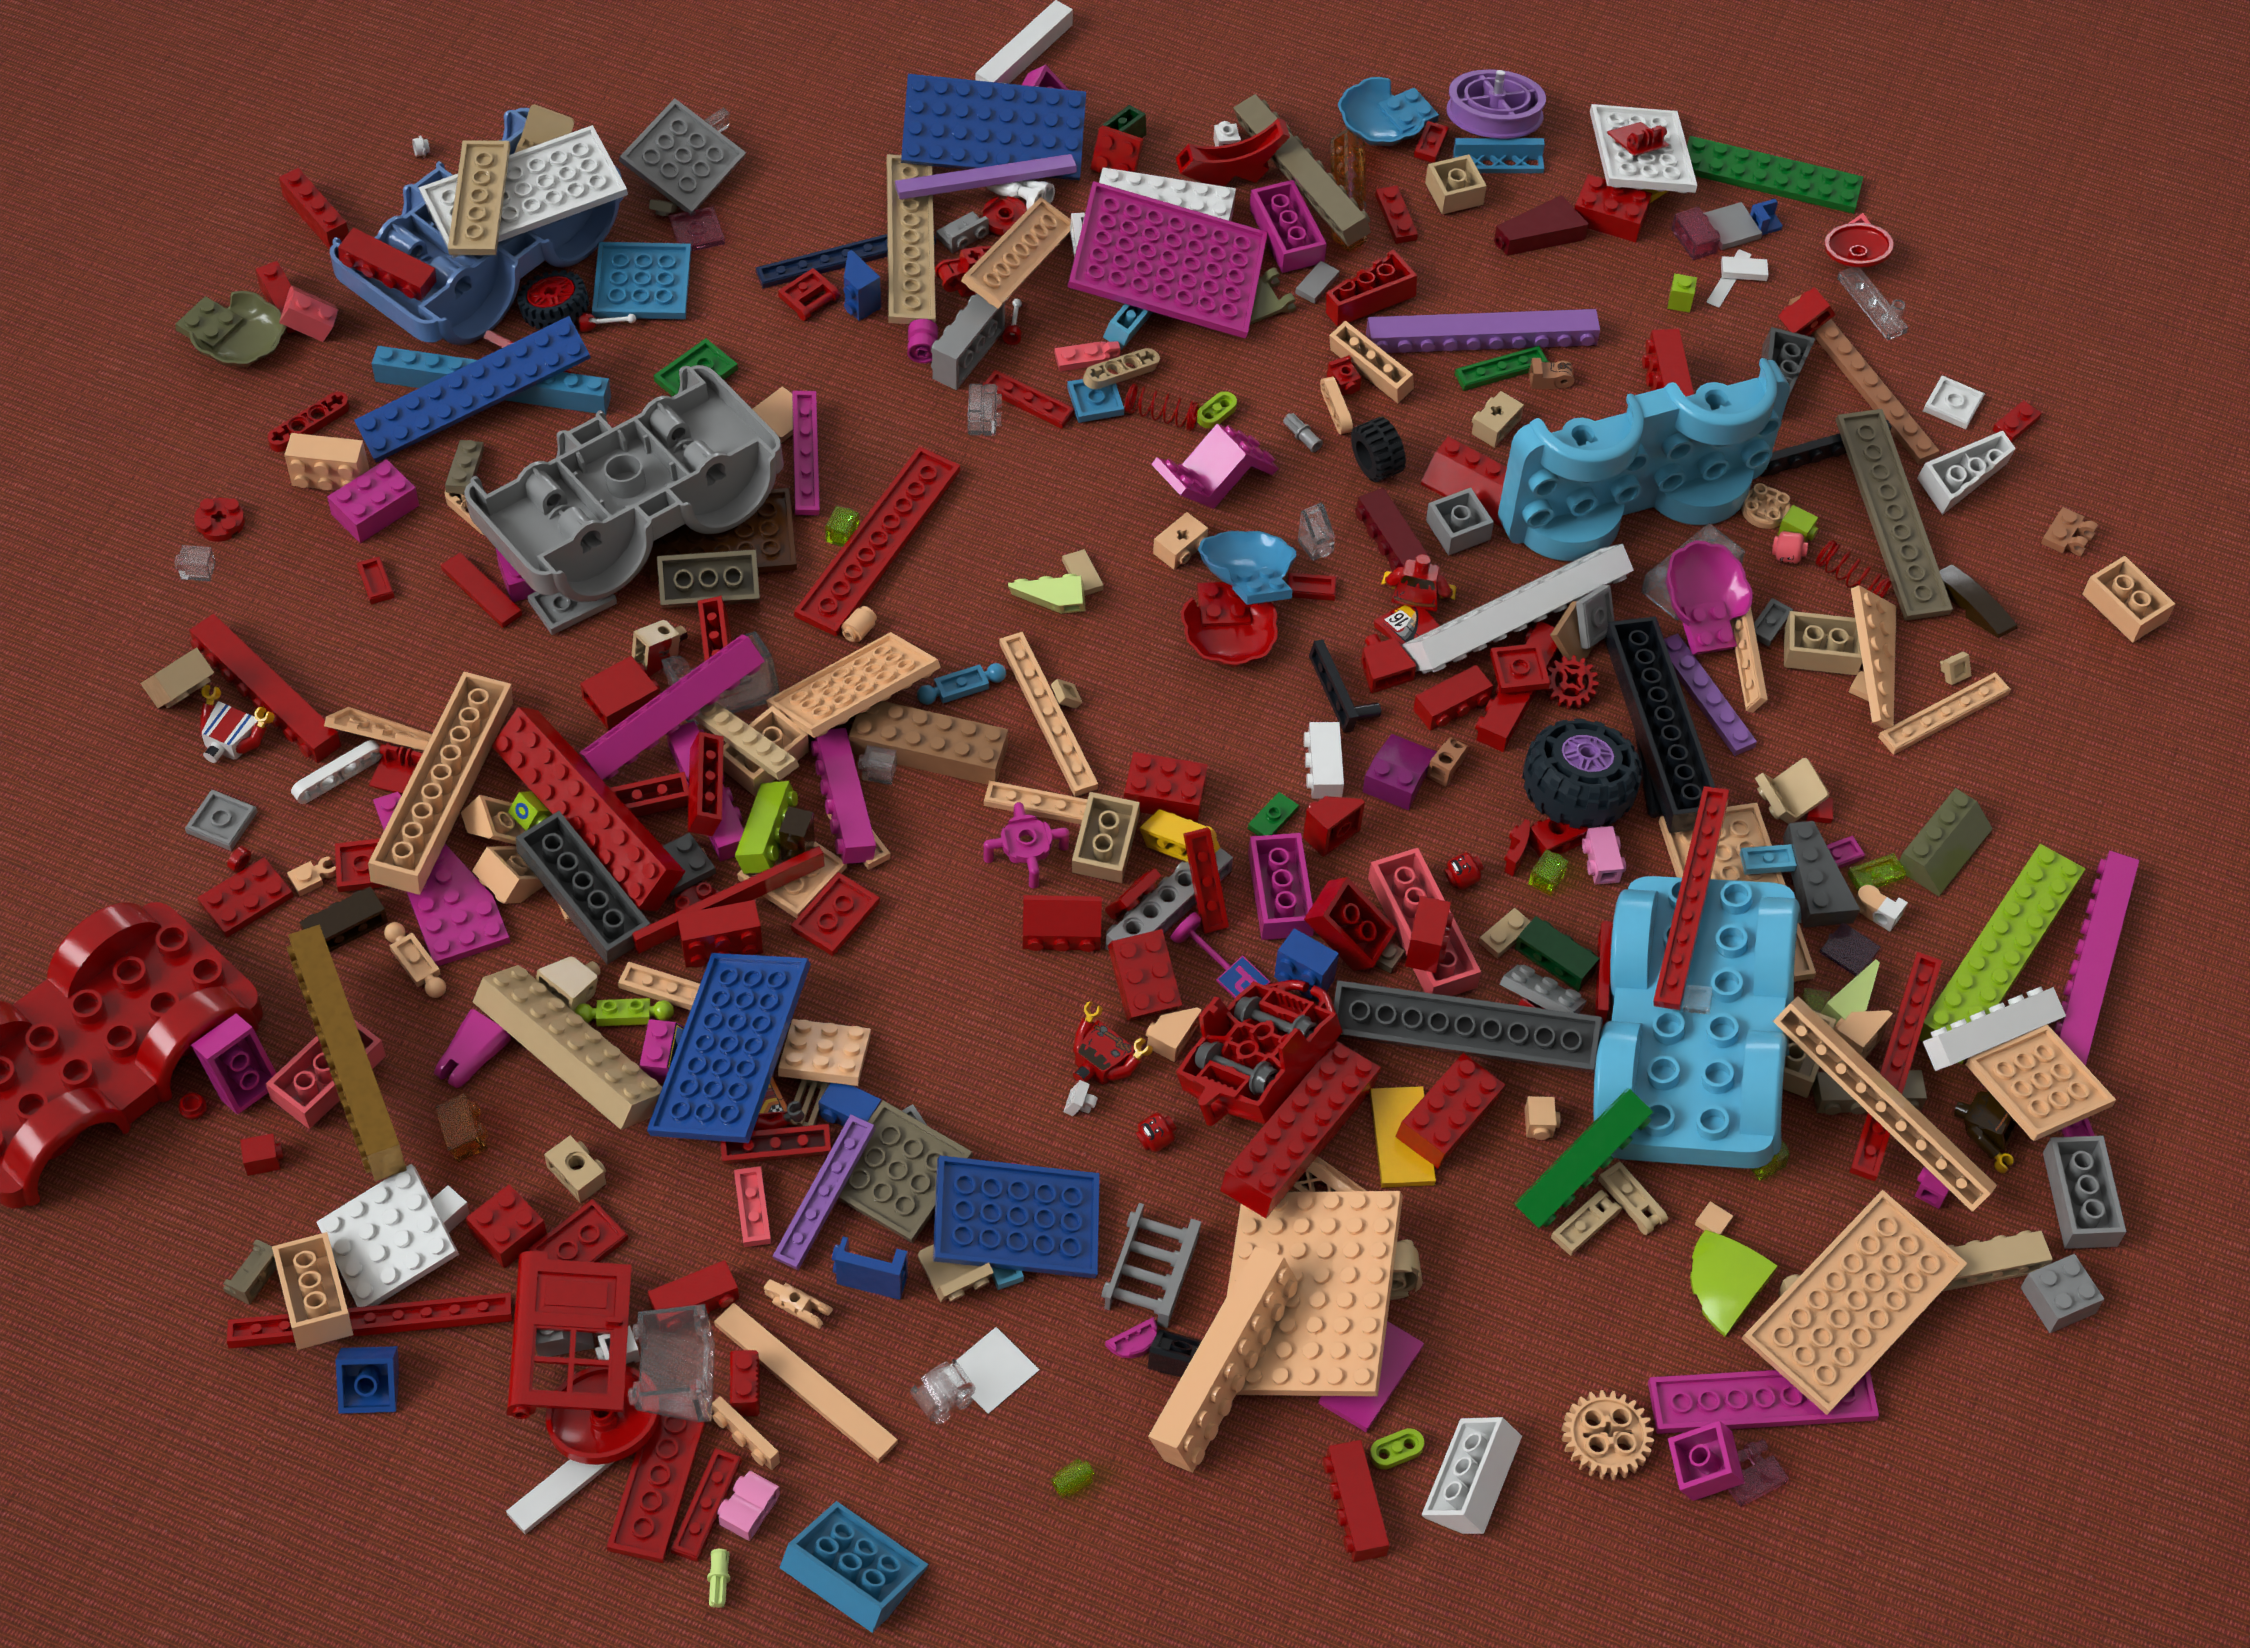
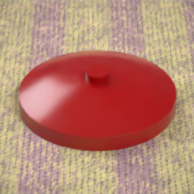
M594 1366L574 1374L572 1392L607 1394L608 1367ZM626 1366L623 1412L547 1408L545 1415L546 1428L554 1447L565 1457L583 1464H608L632 1455L648 1442L659 1423L660 1402L652 1382L640 1371ZM567 1380L556 1391H567Z

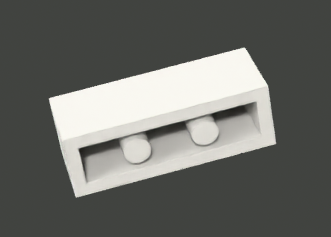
M1309 722V730L1304 732V747H1308L1309 753H1305V768H1310V774L1306 776L1307 789H1311L1312 799H1322L1325 796L1342 797L1344 777L1340 723Z

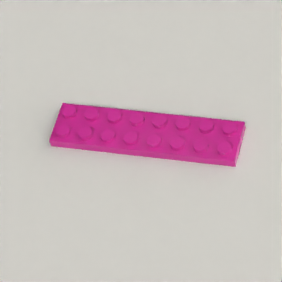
M1777 1370L1649 1377L1648 1380L1657 1434L1688 1432L1716 1421H1721L1729 1429L1876 1421L1879 1417L1870 1370L1828 1415L1821 1411Z

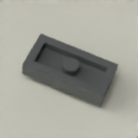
M1772 598L1754 623L1757 641L1769 647L1786 624L1789 612L1793 611V609Z

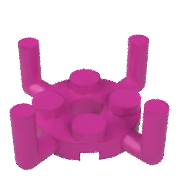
M1017 802L1014 805V817L1008 821L1005 828L1003 827L1001 838L990 839L984 842V861L986 863L993 862L994 849L1002 848L1011 862L1027 863L1029 887L1036 889L1039 886V866L1037 861L1048 857L1052 840L1059 839V849L1066 851L1069 848V830L1065 827L1051 829L1045 821L1043 823L1036 816L1026 815L1024 805L1021 802ZM1029 835L1033 840L1031 842H1023L1020 840V837Z

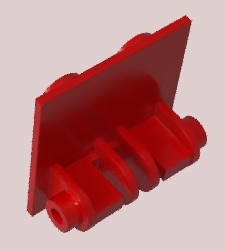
M1638 122L1607 131L1608 135L1634 156L1669 146L1664 141L1667 129L1661 125L1651 129L1644 123Z
M391 743L382 744L379 753L383 755L369 786L403 794L423 752L413 751L412 748L407 750L403 746L399 748L392 746Z

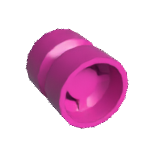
M917 319L908 326L909 342L907 355L914 362H932L931 347L938 340V326L932 320Z

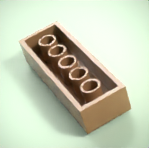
M880 701L872 705L868 711L856 714L849 734V742L852 754L988 785L989 780L997 782L1008 748V729Z

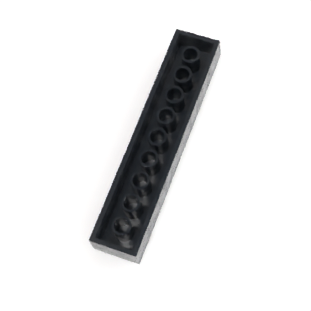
M1654 616L1608 622L1605 643L1669 833L1694 830L1704 786L1716 787L1657 618Z

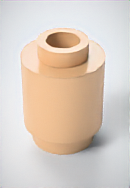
M866 606L857 608L842 624L843 636L851 642H860L875 626L876 614Z

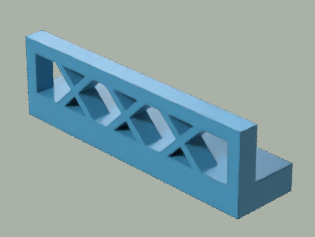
M1455 138L1453 158L1470 154L1479 173H1544L1543 151L1545 143L1544 138ZM1490 160L1494 164L1485 165L1482 163V161ZM1512 160L1516 164L1507 165L1504 163V161ZM1537 160L1538 165H1529L1526 161Z

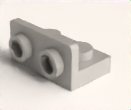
M972 211L937 230L936 238L951 253H954L989 234V219L986 216L979 218Z

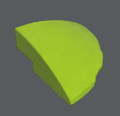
M1705 1230L1700 1236L1692 1255L1691 1287L1693 1294L1697 1295L1702 1305L1703 1315L1717 1331L1726 1337L1756 1300L1761 1290L1774 1276L1777 1265L1735 1240Z

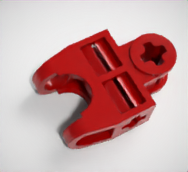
M992 246L962 249L959 258L946 259L938 263L935 267V274L938 278H941L944 290L947 292L957 290L961 297L976 295L977 293L970 290L961 280Z

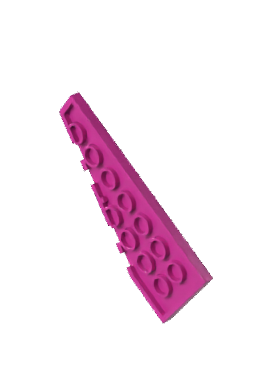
M398 792L373 799L383 830H385L401 798ZM444 844L421 894L407 892L430 957L437 966L510 943L493 895L479 882L451 849Z

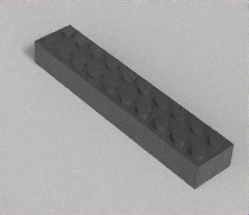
M1338 980L1334 999V1009L1343 1031L1339 1037L1455 1054L1464 1053L1469 1056L1595 1073L1597 1048L1603 1022L1602 1017Z

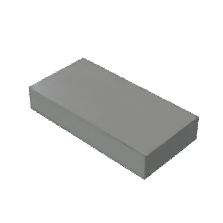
M1320 261L1296 287L1295 294L1315 304L1339 277L1340 271Z

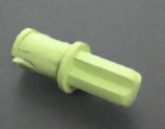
M714 1549L711 1551V1569L707 1575V1581L710 1582L709 1605L714 1608H722L726 1602V1586L730 1581V1575L728 1574L730 1553L726 1549Z

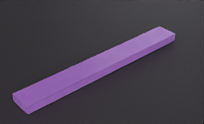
M1072 154L896 180L895 188L899 199H908L1072 174L1077 172V168Z

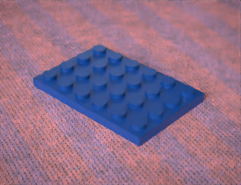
M939 1155L936 1179L934 1262L983 1266L989 1263L991 1268L1096 1278L1098 1274L1099 1173Z

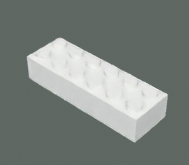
M1102 168L1099 183L1228 221L1232 220L1236 188Z

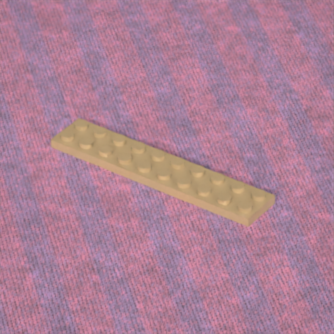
M887 154L888 323L910 324L917 319H928L935 323L933 195L899 199L895 188L896 180L932 175V166L901 163V155Z

